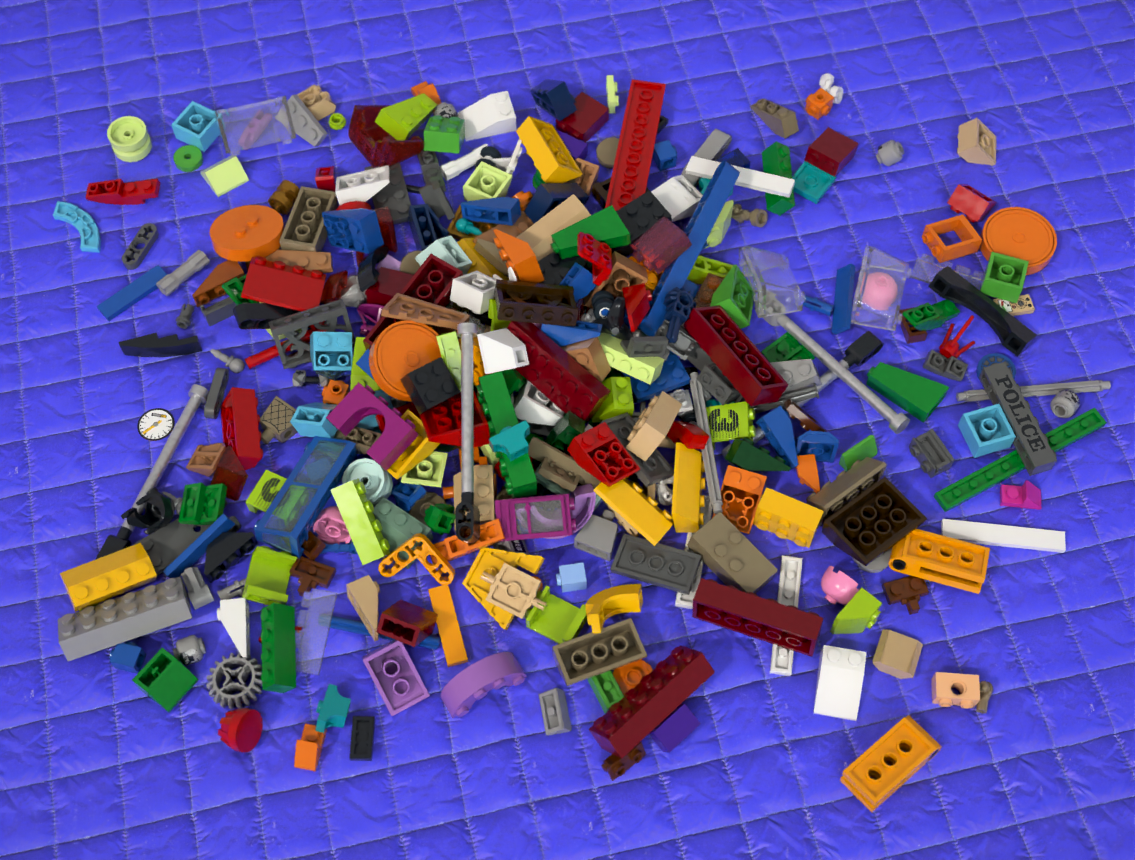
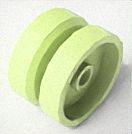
M124 116L110 124L107 130V137L117 158L126 162H136L145 158L150 153L152 141L146 125L141 119L134 116Z

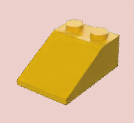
M409 409L401 418L404 421L409 419L416 426L414 430L419 436L387 470L397 480L431 455L440 444L428 441L421 419Z

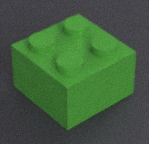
M439 115L430 117L424 129V151L459 154L465 139V119L458 117L442 118Z
M991 252L980 291L987 296L1017 303L1023 289L1029 261Z

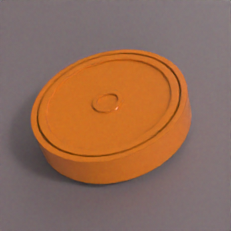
M245 205L228 210L218 216L210 227V237L214 251L219 256L231 261L247 262L251 261L252 257H267L281 247L279 241L285 227L282 216L276 210L262 205Z
M1008 207L996 211L986 220L980 234L982 238L980 249L987 261L991 252L1029 261L1026 275H1031L1044 269L1050 262L1057 246V236L1050 222L1041 214L1022 207Z
M411 320L399 321L384 329L374 340L369 353V367L377 385L395 399L412 401L401 379L408 373L441 357L436 335L439 334L426 324Z

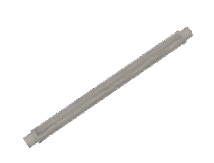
M692 372L690 374V386L697 427L709 435L704 450L701 449L709 498L714 514L723 512V502L702 384L697 380L698 372Z
M1094 380L1020 386L1023 397L1056 395L1061 390H1070L1074 393L1100 392L1110 389L1111 383L1110 381ZM983 389L956 393L957 401L990 400Z

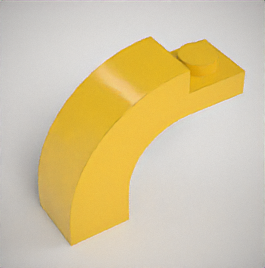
M641 584L615 586L593 595L585 604L588 625L592 626V633H601L604 622L613 615L641 612L643 605Z

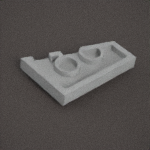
M297 94L290 97L275 118V120L314 147L319 146L328 135Z

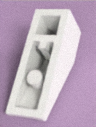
M246 598L220 600V608H217V618L221 620L242 658L247 657V654L250 655L249 604Z

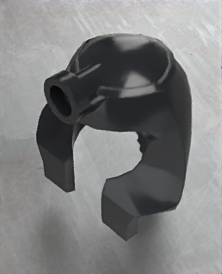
M154 487L146 493V496L136 502V505L145 503V515H140L137 508H131L121 515L122 519H127L129 525L148 528L144 533L151 534L172 521L175 506L172 498L160 494L158 489Z

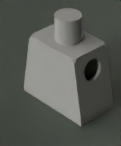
M604 510L601 517L591 515L588 522L576 535L574 548L610 562L618 532V525L612 522L615 514L609 510Z

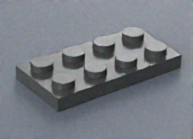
M399 160L365 167V170L389 165L390 183L372 196L380 228L408 221L411 203Z
M628 412L601 421V423L606 422L626 449L629 442L627 437L636 423ZM657 449L654 450L646 462L627 450L640 468L636 475L646 487L674 475L673 468Z
M623 534L610 570L618 575L689 595L702 557L698 554L659 543L654 546L648 540Z

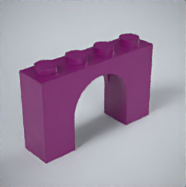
M358 382L326 419L347 436L363 418L374 414L384 416L385 429L366 453L387 471L419 435L414 430L416 426L409 419L404 421L401 418L402 414L396 408L390 409L387 407L389 403L381 396L379 398L375 397L374 394L376 392L368 385L364 387Z

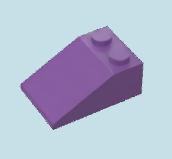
M393 640L361 657L391 716L430 696L402 642Z

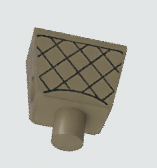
M278 396L273 399L259 421L264 430L261 433V441L265 444H268L273 438L284 443L297 433V430L290 423L296 409Z

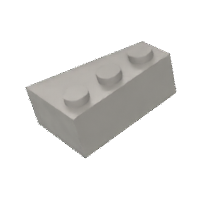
M812 359L770 363L789 384L783 394L814 386V383L816 386L822 385Z

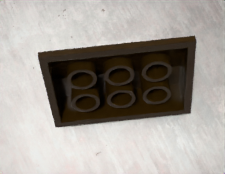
M883 477L824 521L822 533L837 548L867 566L927 521V518L886 477Z

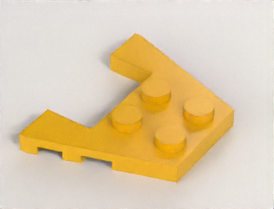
M482 548L462 584L483 605L499 625L507 630L515 615L485 600L490 591L491 584L480 579L481 575L489 579V577L482 573L485 571L495 576L500 572L503 564L506 563L514 568L520 566L537 575L545 558L537 555Z

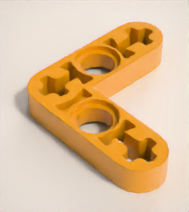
M421 533L413 535L384 557L378 567L382 576L392 577L417 558L438 583L442 585L450 584L455 577V570L433 543ZM416 541L423 542L422 547L419 545L414 550H412V547L415 545ZM406 551L409 559L402 560L398 556V552ZM427 556H436L437 563H429L427 560ZM393 561L396 562L391 569H385V565H390ZM446 572L449 573V576H448V577H447V576H445V577H442V576H441L442 573H446Z

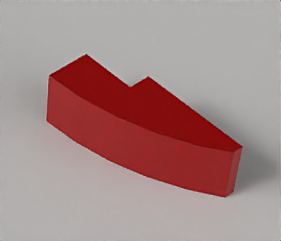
M674 421L667 433V436L674 444L680 442L689 449L704 450L709 439V435L704 430L694 424L683 421Z

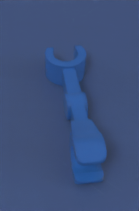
M353 542L350 544H326L327 546L319 554L350 552L351 554L358 555Z

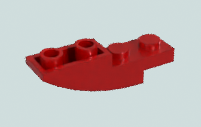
M122 179L88 183L86 199L114 205L145 204L146 199L158 197L161 183L158 179L124 183Z

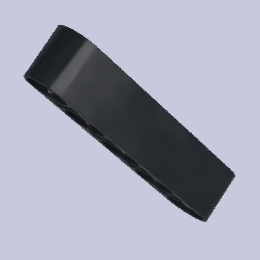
M243 303L233 308V313L240 329H270L268 322L301 312L267 303Z

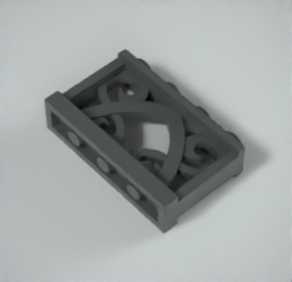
M342 299L268 322L284 369L295 368L299 364L312 362L310 343L301 340L310 325H314L320 330H326V332H338L335 329L352 332V348L355 347L354 333ZM338 316H343L345 325L337 324ZM326 321V322L324 323L325 325H320V324H319L320 322ZM302 328V331L299 334L298 331H295L297 329ZM284 334L288 340L281 345L278 336ZM293 343L290 351L297 350L298 352L287 355L285 350L287 346Z

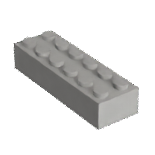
M181 576L167 579L165 582L156 585H149L142 590L129 592L122 597L109 599L102 604L93 607L89 606L79 612L66 614L58 618V641L67 661L69 662L191 619L192 612L189 596Z

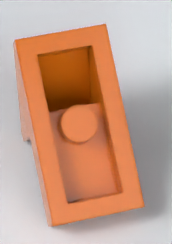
M424 81L411 88L414 97L424 93L437 105L442 103L433 83L429 85Z
M305 724L301 740L296 741L295 768L316 772L327 729L322 733L315 731L316 725Z

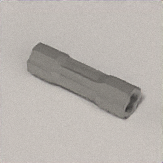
M198 250L171 274L158 281L156 286L168 297L178 289L180 284L195 272L208 265L210 260L203 251Z

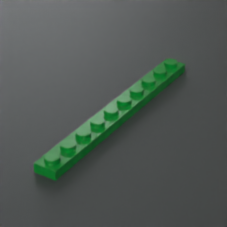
M1093 408L1045 435L1051 450L1056 453L1104 427L1107 422ZM1014 450L936 492L933 497L944 512H947L1026 468L1017 450Z

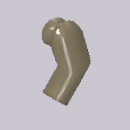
M981 681L979 683L980 701L977 704L976 711L978 713H987L988 701L993 693V686L990 682Z

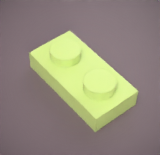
M606 75L607 105L609 114L615 113V106H619L618 95L615 96V93H617V82H614L613 75Z

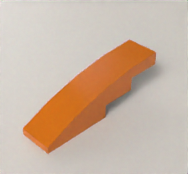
M496 519L480 525V537L473 544L461 541L454 535L433 545L447 561H451L505 539L500 519ZM471 529L465 531V538L470 536ZM430 555L432 563H437L436 556Z

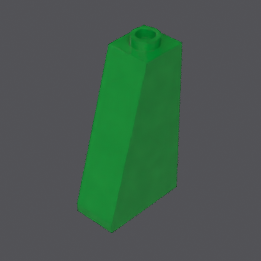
M611 205L552 234L553 243L550 245L555 254L558 253L561 259L579 256L577 248V235L579 232L590 234L597 241L609 245L610 248L628 245L631 243L629 231Z
M882 362L876 367L872 366L866 375L868 376L866 385L923 423L945 398L949 389L944 384Z

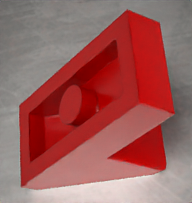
M334 166L316 168L315 181L318 189L335 192Z

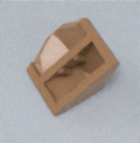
M577 158L575 162L582 175L564 183H578L587 195L590 196L592 184L597 182L600 166Z
M214 443L206 446L198 445L186 468L209 477L216 470L227 449L225 443Z

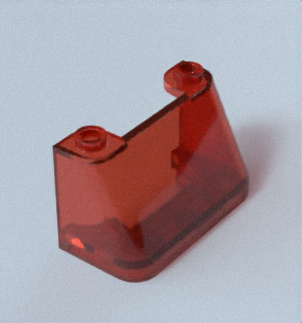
M391 105L354 106L348 131L349 138L373 168L389 165V167L394 166L419 154L424 147V141L419 136H413L411 140H396L375 123L380 110Z

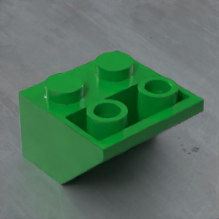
M161 648L132 681L142 692L170 713L197 683L198 678L164 648Z

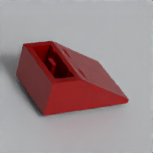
M606 422L574 437L567 448V451L581 468L608 487L640 471L639 466Z

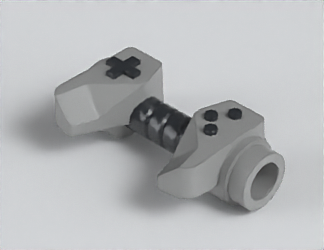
M296 370L292 381L294 387H303V384H320L324 387L325 385L328 386L330 379L337 381V376L331 374V371H321L319 376L312 377L306 376L305 370Z

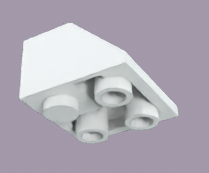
M507 328L477 334L485 374L529 365L525 344Z

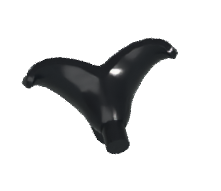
M618 296L614 300L605 317L591 322L602 324L601 333L612 334L622 340H630L631 337H634L624 322V297Z

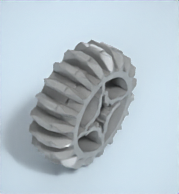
M240 652L237 657L230 653V658L228 659L222 655L223 661L221 663L215 661L217 667L210 668L209 671L212 675L207 676L209 683L206 686L210 690V697H214L213 700L216 704L220 703L223 708L228 705L231 710H233L235 705H237L238 709L242 708L243 703L250 706L249 700L257 701L255 694H262V690L259 688L262 687V666L258 664L257 659H251L249 654H247V657L242 658ZM252 672V680L247 687L245 683L249 678L248 675ZM223 675H225L226 681L222 684L223 687L220 689L221 679ZM231 677H232L234 680H235V679H237V680L239 679V682L241 683V685H240L238 682L235 683V682L231 679ZM237 691L241 692V693H239V694L232 695L234 692H237Z

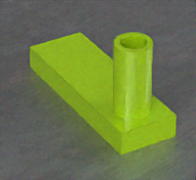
M452 331L436 335L441 357L461 392V349L457 333Z

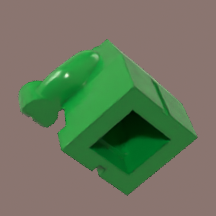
M451 504L430 505L425 510V523L433 532L440 535L444 533L449 534L452 527L451 523L455 521L454 506Z

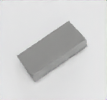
M554 688L539 694L546 735L572 731L564 690Z

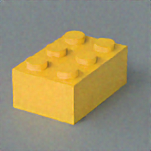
M766 487L757 506L753 525H756L760 530H768L775 533L779 538H787L794 541L798 546L809 548L824 511Z

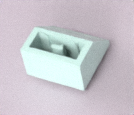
M451 235L437 239L415 258L421 266L427 257L433 254L461 270L463 275L468 272L472 264L471 260Z

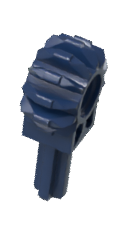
M676 287L665 296L663 304L667 307L664 319L670 321L666 334L669 340L668 343H675L677 341L680 326L689 318L693 308L697 305L694 301L695 297L690 295V291L686 292L684 287L680 289Z

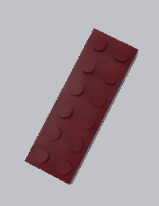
M430 254L400 294L446 307L451 301L450 295L453 279L463 276V272L435 255ZM382 316L363 340L366 350L371 349L374 340L384 329L393 323L405 320Z
M720 305L693 308L683 326L697 341L700 348L708 354L711 361L718 366L722 374L729 379L733 387L744 397L745 401L750 406L777 402L789 384Z
M511 321L507 329L525 344L529 365L515 369L564 413L570 411L583 419L585 423L590 421L611 391L533 323Z
M701 578L693 598V618L813 657L823 623V617L814 612L807 613L795 606L780 604L774 599H764L758 597L755 593L740 591L734 586L718 584L712 579L706 580Z
M680 645L674 648L665 660L660 661L651 673L643 676L639 684L628 690L619 702L614 703L605 715L596 719L593 726L588 730L602 749L622 759L713 675L715 671L702 652Z

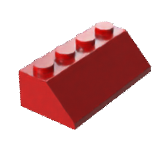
M232 387L220 406L223 443H225L227 448L224 453L226 475L254 468L259 460H262L263 449L260 448L261 431L258 429L260 416L257 414L258 398L255 397V389Z

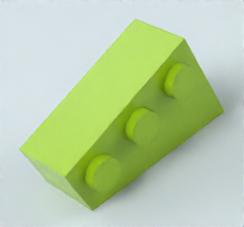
M423 93L381 109L375 123L403 144L431 116L437 104Z

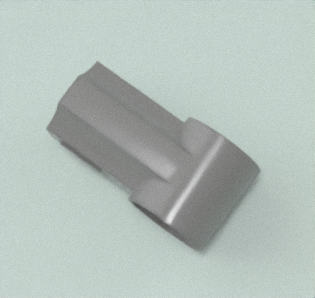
M198 567L185 569L181 576L189 591L188 596L194 609L196 610L215 601Z

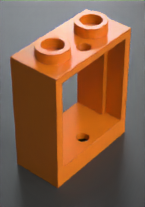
M963 214L925 225L921 237L939 263L976 253L982 242V238ZM955 231L962 242L945 246L938 235Z

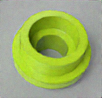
M334 113L330 116L328 123L330 128L340 130L345 127L346 119L342 114Z

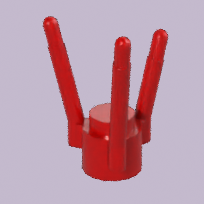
M973 315L966 321L955 338L948 341L954 324L951 323L943 343L939 346L941 355L946 358L951 356L958 358L960 354L975 344V341H972L959 350L957 342L974 319Z

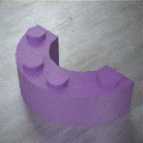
M591 483L577 486L574 492L571 491L570 498H574L575 510H571L572 518H576L577 530L573 531V534L588 522L594 511L596 495ZM529 502L531 506L532 533L564 531L562 508L556 511H546L540 509L534 502ZM526 503L515 504L516 515L520 523L528 530L527 511L525 510ZM556 536V537H545V538H546V539H559V538H564V537H567V536Z
M501 652L483 658L461 671L446 684L440 697L452 718L456 716L462 717L469 712L473 703L486 696L488 691L496 690L503 686H518L525 681L527 676L513 653Z

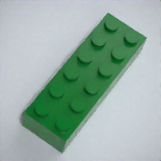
M502 371L479 377V385H476L479 404H482L491 438L499 434L505 427H513L519 423ZM494 452L496 459L499 458L502 477L506 476L505 488L507 494L512 495L513 499L537 495V479L529 454L526 453L510 462L505 453Z

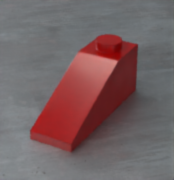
M645 283L622 288L631 332L636 331L650 309L649 301H652L650 289L646 290Z

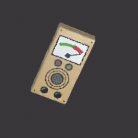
M1029 294L1020 295L1017 303L993 299L996 304L1012 316L1031 314L1035 310Z

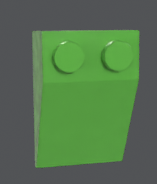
M737 264L732 266L714 292L710 306L720 305L738 327L742 329L750 325L755 290Z

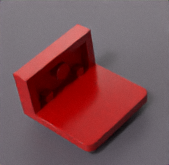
M579 232L577 235L578 255L592 263L593 283L600 286L603 281L608 280L612 271V249L606 243H601L594 239L590 234Z

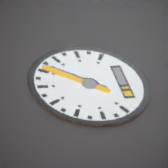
M151 409L140 417L137 425L138 432L144 439L150 441L161 440L172 432L174 418L165 409Z

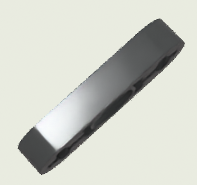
M144 224L123 254L122 262L127 269L134 270L138 268L158 238L159 233L154 224ZM138 244H145L144 248L136 249Z
M217 368L204 408L205 418L217 419L229 379V370L226 368Z

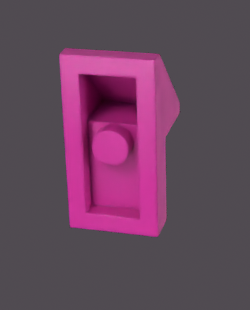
M1025 480L1022 486L1002 484L1000 486V506L1041 510V490L1028 480Z

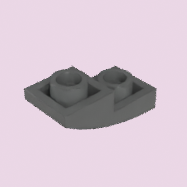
M934 350L928 352L923 364V368L956 381L963 380L968 367L967 364L953 356L946 358Z

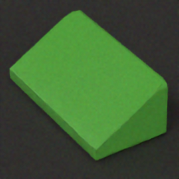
M869 435L842 453L839 464L846 472L851 469V466L857 460L862 461L866 457L873 458L877 455L878 450L874 436Z
M611 670L587 679L605 714L614 703L619 702L624 697Z

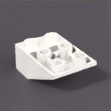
M683 175L672 177L651 191L671 214L672 222L692 216L703 196Z

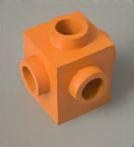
M820 88L814 94H810L807 97L805 111L810 116L819 120L832 109L834 97Z
M330 379L328 386L325 385L322 391L323 403L338 405L349 393V385L341 380L334 381Z

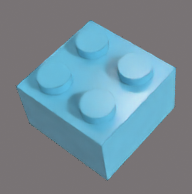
M194 101L171 124L176 139L196 146L203 152L208 149L225 129L221 114Z
M1000 404L964 413L958 423V427L974 458L1010 448L1016 438Z

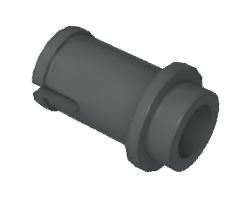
M183 304L181 313L176 318L178 327L186 329L190 326V319L194 311L192 305L187 304L186 306V304Z

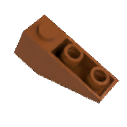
M227 260L215 267L192 295L197 307L224 296L226 292L221 287L222 284L235 277L240 278L245 275L237 261Z

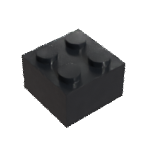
M441 357L408 373L401 379L420 415L460 393Z

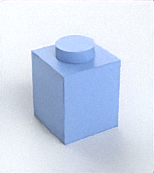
M583 562L559 566L556 582L557 586H561L562 593L587 589Z

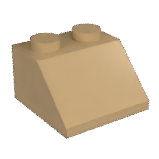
M978 118L959 125V134L957 135L958 155L968 163L995 165L996 136Z

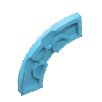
M57 201L53 214L54 219L68 222L79 231L81 251L100 253L101 237L93 218L76 205Z

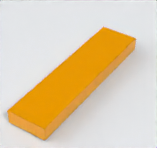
M448 584L428 589L433 611L438 614L436 623L447 666L452 667L467 663L468 658Z

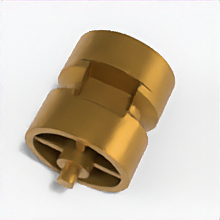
M283 180L277 187V191H274L268 199V203L278 213L287 215L294 206L300 189L295 183Z

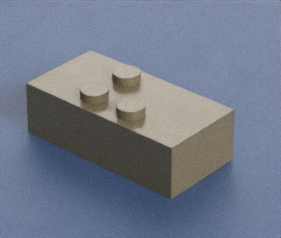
M301 186L279 241L281 250L322 251L328 236L322 212L335 211L339 207L335 192Z
M721 512L694 533L687 545L695 554L701 555L702 561L726 586H734L746 593L752 592L756 594L774 578L778 571Z

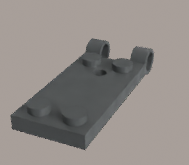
M231 516L229 518L235 525L228 532H237L241 528V524L235 516ZM178 518L137 541L134 545L142 544L158 576L164 573L163 570L211 525L181 524L178 522ZM200 526L201 530L199 532H195V527Z

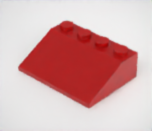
M260 256L252 257L241 298L297 311H305L320 305L326 274L319 270H306L298 265L289 266L281 261H268Z
M460 392L452 399L420 415L429 442L461 446ZM474 392V447H480L489 444L490 435L488 423Z

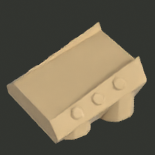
M312 85L297 94L317 121L331 113H335L336 105L332 102L328 92H322L321 87Z
M883 629L872 662L879 671L899 679L913 678L923 644L916 639L892 630Z

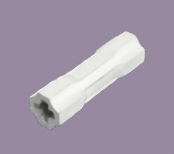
M483 144L475 148L471 153L439 166L444 179L448 181L458 176L462 171L474 166L477 160L484 158L480 155L483 147L488 145Z

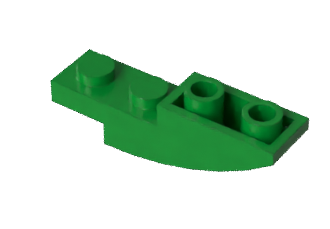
M946 299L933 305L925 303L904 311L902 315L917 330L926 331L941 327L945 321L957 317L961 311L953 302Z

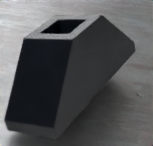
M223 532L207 545L204 574L210 583L221 578L229 567L236 565L242 556L251 552L256 547L258 542L252 532Z

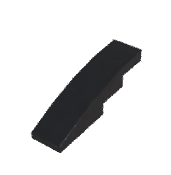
M156 332L119 342L124 355L137 357H171L202 352L197 335L179 340L177 334L159 338Z

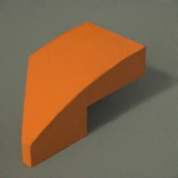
M815 454L797 456L798 466H796L798 478H800L799 483L802 485L806 484L817 494L820 491Z

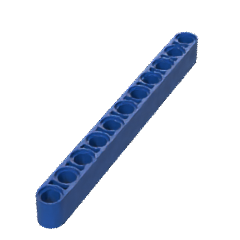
M727 161L721 162L715 170L651 295L652 301H649L650 309L646 314L648 321L637 328L647 336H654L665 320V309L667 306L663 303L666 294L676 287L679 289L683 287L739 177L740 172Z

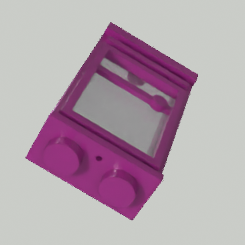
M570 494L494 500L496 519H500L505 539L501 541L573 535V531L577 530L576 518H572L571 510H575L574 498H570Z

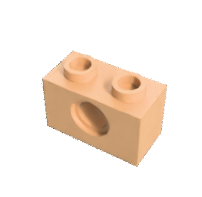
M936 672L931 679L932 703L939 704L941 707L960 705L961 708L970 709L975 707L980 701L979 675ZM951 688L959 690L960 695L954 694Z

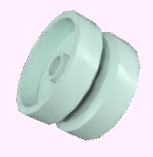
M367 458L358 459L349 464L344 471L342 484L359 478V481L365 486L367 500L371 501L373 506H376L383 497L387 499L390 496L393 488L392 476L374 460Z

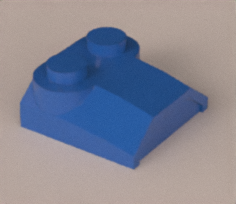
M807 431L796 439L797 456L815 454V459L818 462H834L839 440L831 433Z

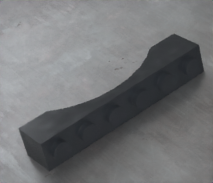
M949 266L939 271L928 286L942 298L961 304L980 316L995 331L1002 345L1017 357L1029 347L1037 336Z

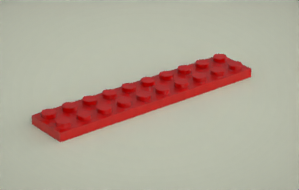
M631 80L605 208L612 205L615 211H618L646 193L666 84Z

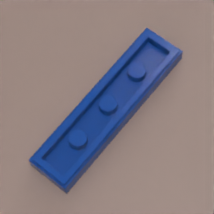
M853 264L846 265L837 270L832 333L836 335L850 329L855 277V266Z
M157 265L96 307L110 321L158 288L156 283L167 274Z
M222 514L163 570L164 574L169 578L180 577L185 569L191 567L206 553L207 545L223 532H228L235 523L228 516Z

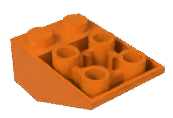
M493 230L496 236L493 238L494 243L498 249H501L498 253L503 262L507 261L505 263L507 269L512 267L517 281L540 283L545 280L537 258L527 242L500 230Z
M728 465L720 490L723 502L722 514L740 532L750 534L767 476Z

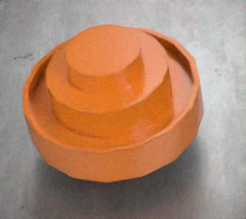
M520 191L512 198L519 199L520 209L523 212L533 195L530 191L526 193Z

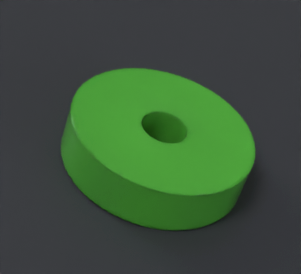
M193 145L180 147L173 156L176 167L183 172L195 171L203 163L200 149Z

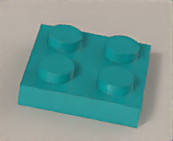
M804 161L792 176V179L795 180L793 190L795 193L817 204L835 182L836 176L834 177Z

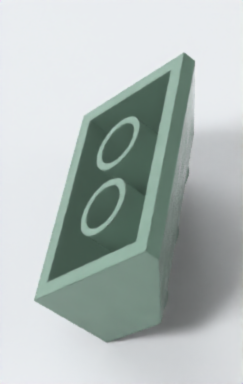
M383 497L374 507L373 514L382 526L381 533L383 537L389 542L390 553L418 533L424 534L430 541L433 540L432 531L429 527ZM416 541L415 545L412 547V550H414L419 545L422 547L423 542ZM406 551L398 552V556L402 560L409 559ZM415 560L405 566V568L409 569Z

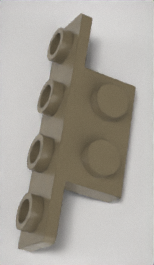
M536 437L531 439L528 444V454L530 457L542 462L537 473L545 479L551 480L574 492L578 483L582 485L591 483L593 489L600 484L601 481L581 468L573 457Z

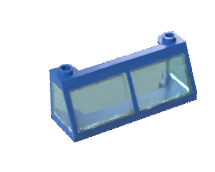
M314 436L313 440L305 446L304 454L262 519L257 520L255 523L256 540L281 551L289 552L292 556L300 559L304 552V548L301 545L304 540H308L309 530L332 495L331 489L337 487L349 464L357 460L356 443L349 440Z

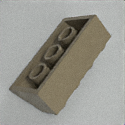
M869 457L862 461L857 460L847 472L845 470L842 471L832 483L830 481L827 482L817 494L814 492L806 499V504L824 511L819 525L822 526L827 518L881 480L887 464Z
M632 618L602 628L601 633L591 632L552 646L553 658L567 686L647 657Z

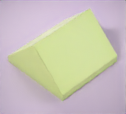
M232 155L200 172L217 197L249 181L237 156Z

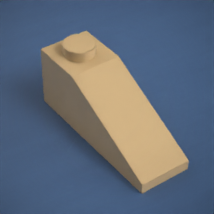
M367 575L346 584L347 597L373 640L377 641L378 633L376 631L379 624L378 593H380L378 583L376 581L373 582L371 577Z

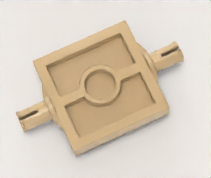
M506 563L503 564L500 572L495 576L485 571L482 573L489 577V579L482 575L480 579L491 584L490 591L485 599L486 601L521 619H524L532 605L542 611L545 609V607L538 603L544 606L547 603L536 598L537 591L542 583L540 580Z

